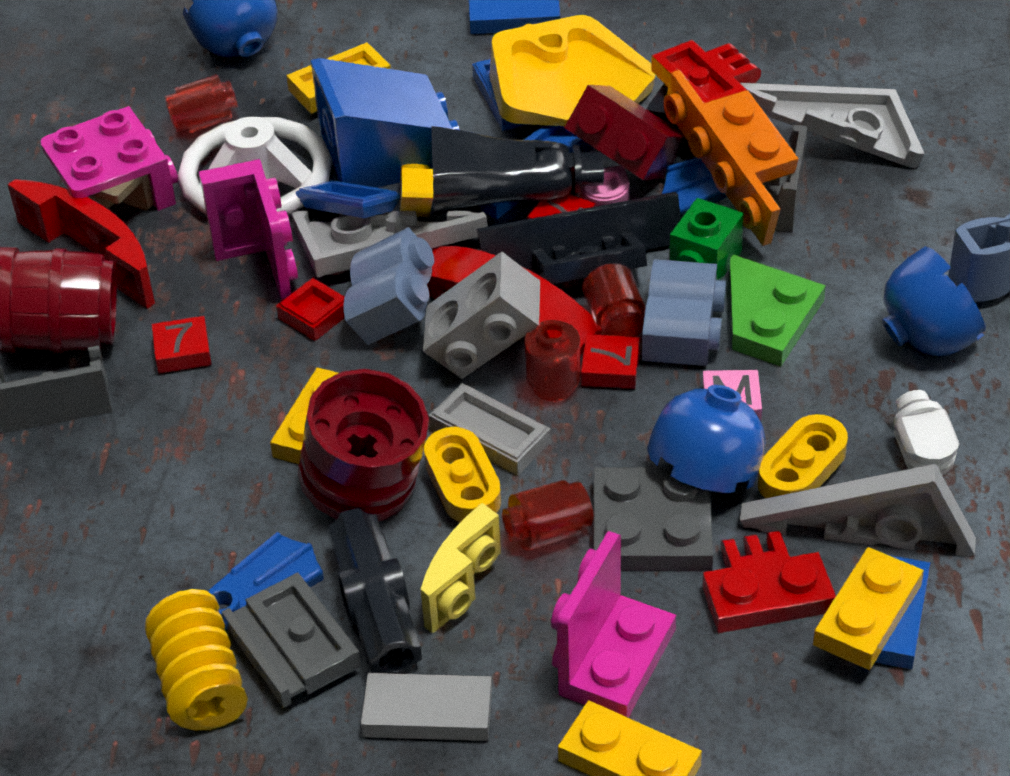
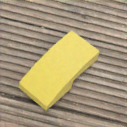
M483 503L454 528L438 549L425 574L420 589L424 627L432 634L450 619H457L468 610L471 603L476 599L474 574L487 570L494 563L497 556L501 554L499 515Z

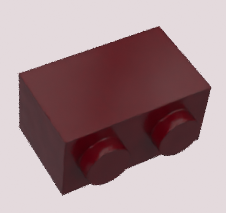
M587 85L564 126L565 129L642 180L664 179L667 174V166L673 164L687 140L682 132L613 87L605 85Z

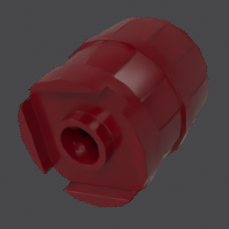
M0 247V353H15L18 348L52 351L53 354H64L68 351H88V347L98 345L100 350H102L103 344L114 343L117 311L115 260H105L104 254L67 251V249L61 248L48 251L19 252L18 247Z

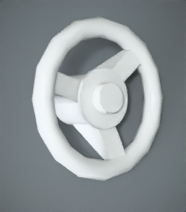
M245 117L223 123L200 135L184 152L178 172V182L183 196L206 215L201 182L199 183L197 178L199 164L210 152L221 147L209 169L260 159L266 179L275 177L277 183L280 181L296 188L280 197L282 208L276 209L277 212L286 210L289 216L292 212H296L304 207L296 196V191L299 188L329 181L333 159L324 140L304 124L280 117ZM276 136L297 142L308 150L313 160L312 171Z

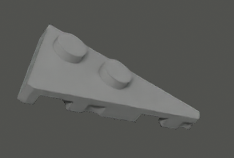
M740 83L750 92L764 113L770 118L793 126H808L807 131L910 168H918L925 154L895 89Z
M308 211L291 213L295 233L317 277L341 275L348 272L352 258L357 252L408 227L418 238H423L431 249L477 237L476 229L488 227L487 217L484 212L448 211L447 221L418 222L416 211H391L368 218L339 214L332 222H309Z
M936 464L742 503L740 522L743 527L755 528L766 533L780 531L781 534L786 535L787 524L825 528L824 540L865 545L886 544L894 548L915 550V543L919 540L956 544L955 556L968 557L975 555L976 537Z

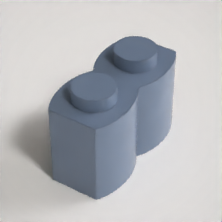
M1010 214L1005 218L987 217L975 219L962 224L955 230L950 260L951 269L949 270L948 277L956 286L963 282L975 302L993 300L1010 292Z
M408 227L357 252L353 256L350 266L352 286L345 294L344 316L345 321L367 345L417 323L425 316L427 301L429 300L427 283L430 281L432 266L434 265V255L429 244L423 238H418Z
M653 260L642 334V361L707 366L709 350L719 351L722 318H713L714 312H724L726 281L717 280V264Z

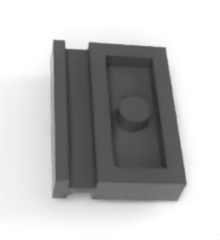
M298 572L245 599L246 605L234 612L227 608L221 612L225 628L283 708L291 704V697L304 690L308 695L361 666L359 650Z

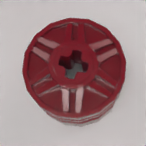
M370 369L342 371L320 384L310 397L298 467V477L302 491L316 509L337 520L341 512L361 508L366 513L376 514L378 522L391 517L403 509L414 492L419 463L427 436L429 417L423 399L408 383L389 373Z

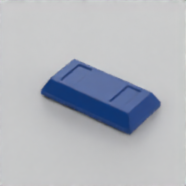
M333 180L299 188L296 191V196L306 208L359 218H368L391 212L400 200V193L393 190Z

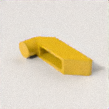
M422 164L402 165L400 211H416L417 217H429L433 201V169Z

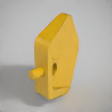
M576 15L533 25L525 24L523 27L500 31L492 37L489 77L499 114L503 119L511 123L565 126L587 85L611 86L637 104L653 90L656 75L651 71V63L600 22L586 15Z

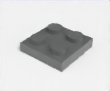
M673 467L594 468V550L598 549L606 533L611 531L621 535V571H712L713 541L710 491L702 490L670 476Z

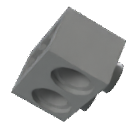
M500 252L426 306L423 352L463 379L539 326L540 280L505 253Z

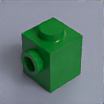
M696 198L670 234L669 260L717 264V280H722L730 269V258L733 254L739 256L742 252L744 213Z

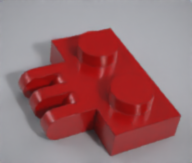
M690 40L656 53L651 58V71L666 86L669 87L671 72L680 70L704 103L746 91L747 89L740 83H756L761 77V70L755 64L750 63V60L742 53H739V50L730 43L705 52L696 42Z
M780 531L766 533L767 552H763L757 535L745 536L743 544L746 555L740 556L734 539L722 540L721 553L726 568L703 572L702 588L718 634L824 615L836 597L819 552L790 557Z

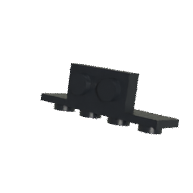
M676 192L478 228L476 230L479 250L493 255L503 252L520 266L532 272L536 271L540 277L558 288L575 287L582 283V278L598 275L608 279L623 278L632 274V269L647 266L646 250L670 246V234L681 220L679 198Z

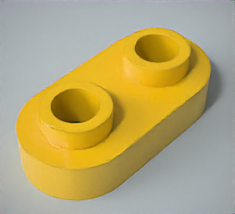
M819 414L808 415L797 420L763 456L758 471V489L764 498H771L819 488L845 459L848 433L843 424L835 418Z
M447 427L431 434L424 445L425 466L447 514L454 520L461 522L481 503L497 513L501 506L500 481L478 437L473 432L460 427Z

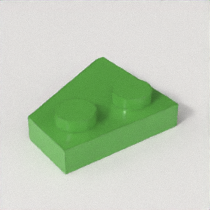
M733 254L730 258L729 269L732 349L782 366L824 302L826 285Z

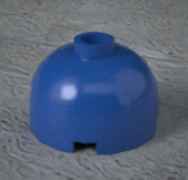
M192 0L193 4L189 8V12L185 7L183 9L185 22L193 37L203 48L219 57H247L260 51L275 29L278 13L275 0Z
M927 246L901 263L886 282L883 300L889 315L882 319V323L889 336L898 346L908 342L921 354L931 357L950 356L985 336L982 332L986 331V325L980 310L963 282L956 286L944 274L951 269L949 264L935 250Z
M711 385L708 389H694L677 395L664 406L652 430L647 451L650 459L657 466L660 457L673 465L670 476L680 482L702 490L732 493L735 491L738 482H746L747 489L754 486L765 452L766 438L764 427L757 414L749 405L741 400L742 397L737 391L723 385Z

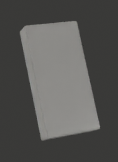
M464 383L429 414L431 430L436 432L447 427H460L473 432L478 437L489 461L517 476L551 443V428Z
M368 673L361 720L363 737L488 741L492 701V676Z

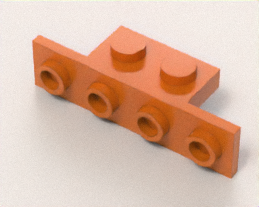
M680 70L671 72L668 92L664 98V110L667 118L672 124H676L686 137L693 155L703 161L712 174L717 189L727 195L737 211L744 213L743 226L751 229L762 246L771 244L780 208L762 183L795 173L799 158L748 90L704 103Z

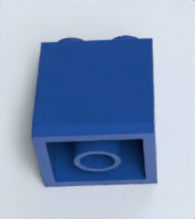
M322 58L311 60L320 137L326 143L333 159L332 167L339 182L378 188L400 183L402 165L422 164L433 169L431 126L460 130L455 119L449 121L445 97L441 91L435 93L426 74Z

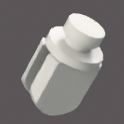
M909 391L896 400L895 406L898 413L893 420L895 427L894 435L908 469L936 464L941 474L945 475L953 468L959 446L958 438L947 411L942 409L938 402L930 401L925 391Z

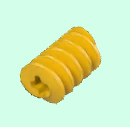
M184 590L164 598L152 608L145 622V633L150 642V651L155 661L156 673L161 681L160 687L166 700L167 712L174 723L182 728L195 731L212 730L228 725L240 717L246 709L248 701L247 694L244 688L241 687L243 682L238 669L235 668L237 662L232 650H230V639L226 631H224L225 623L219 613V604L215 596L206 590Z

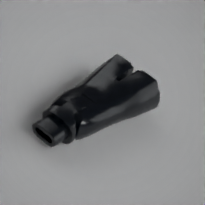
M431 126L434 215L505 201L555 200L563 198L568 194L581 193L582 186L604 185L601 152H580L579 145H573L572 153H569V147L558 142L503 139L463 130Z

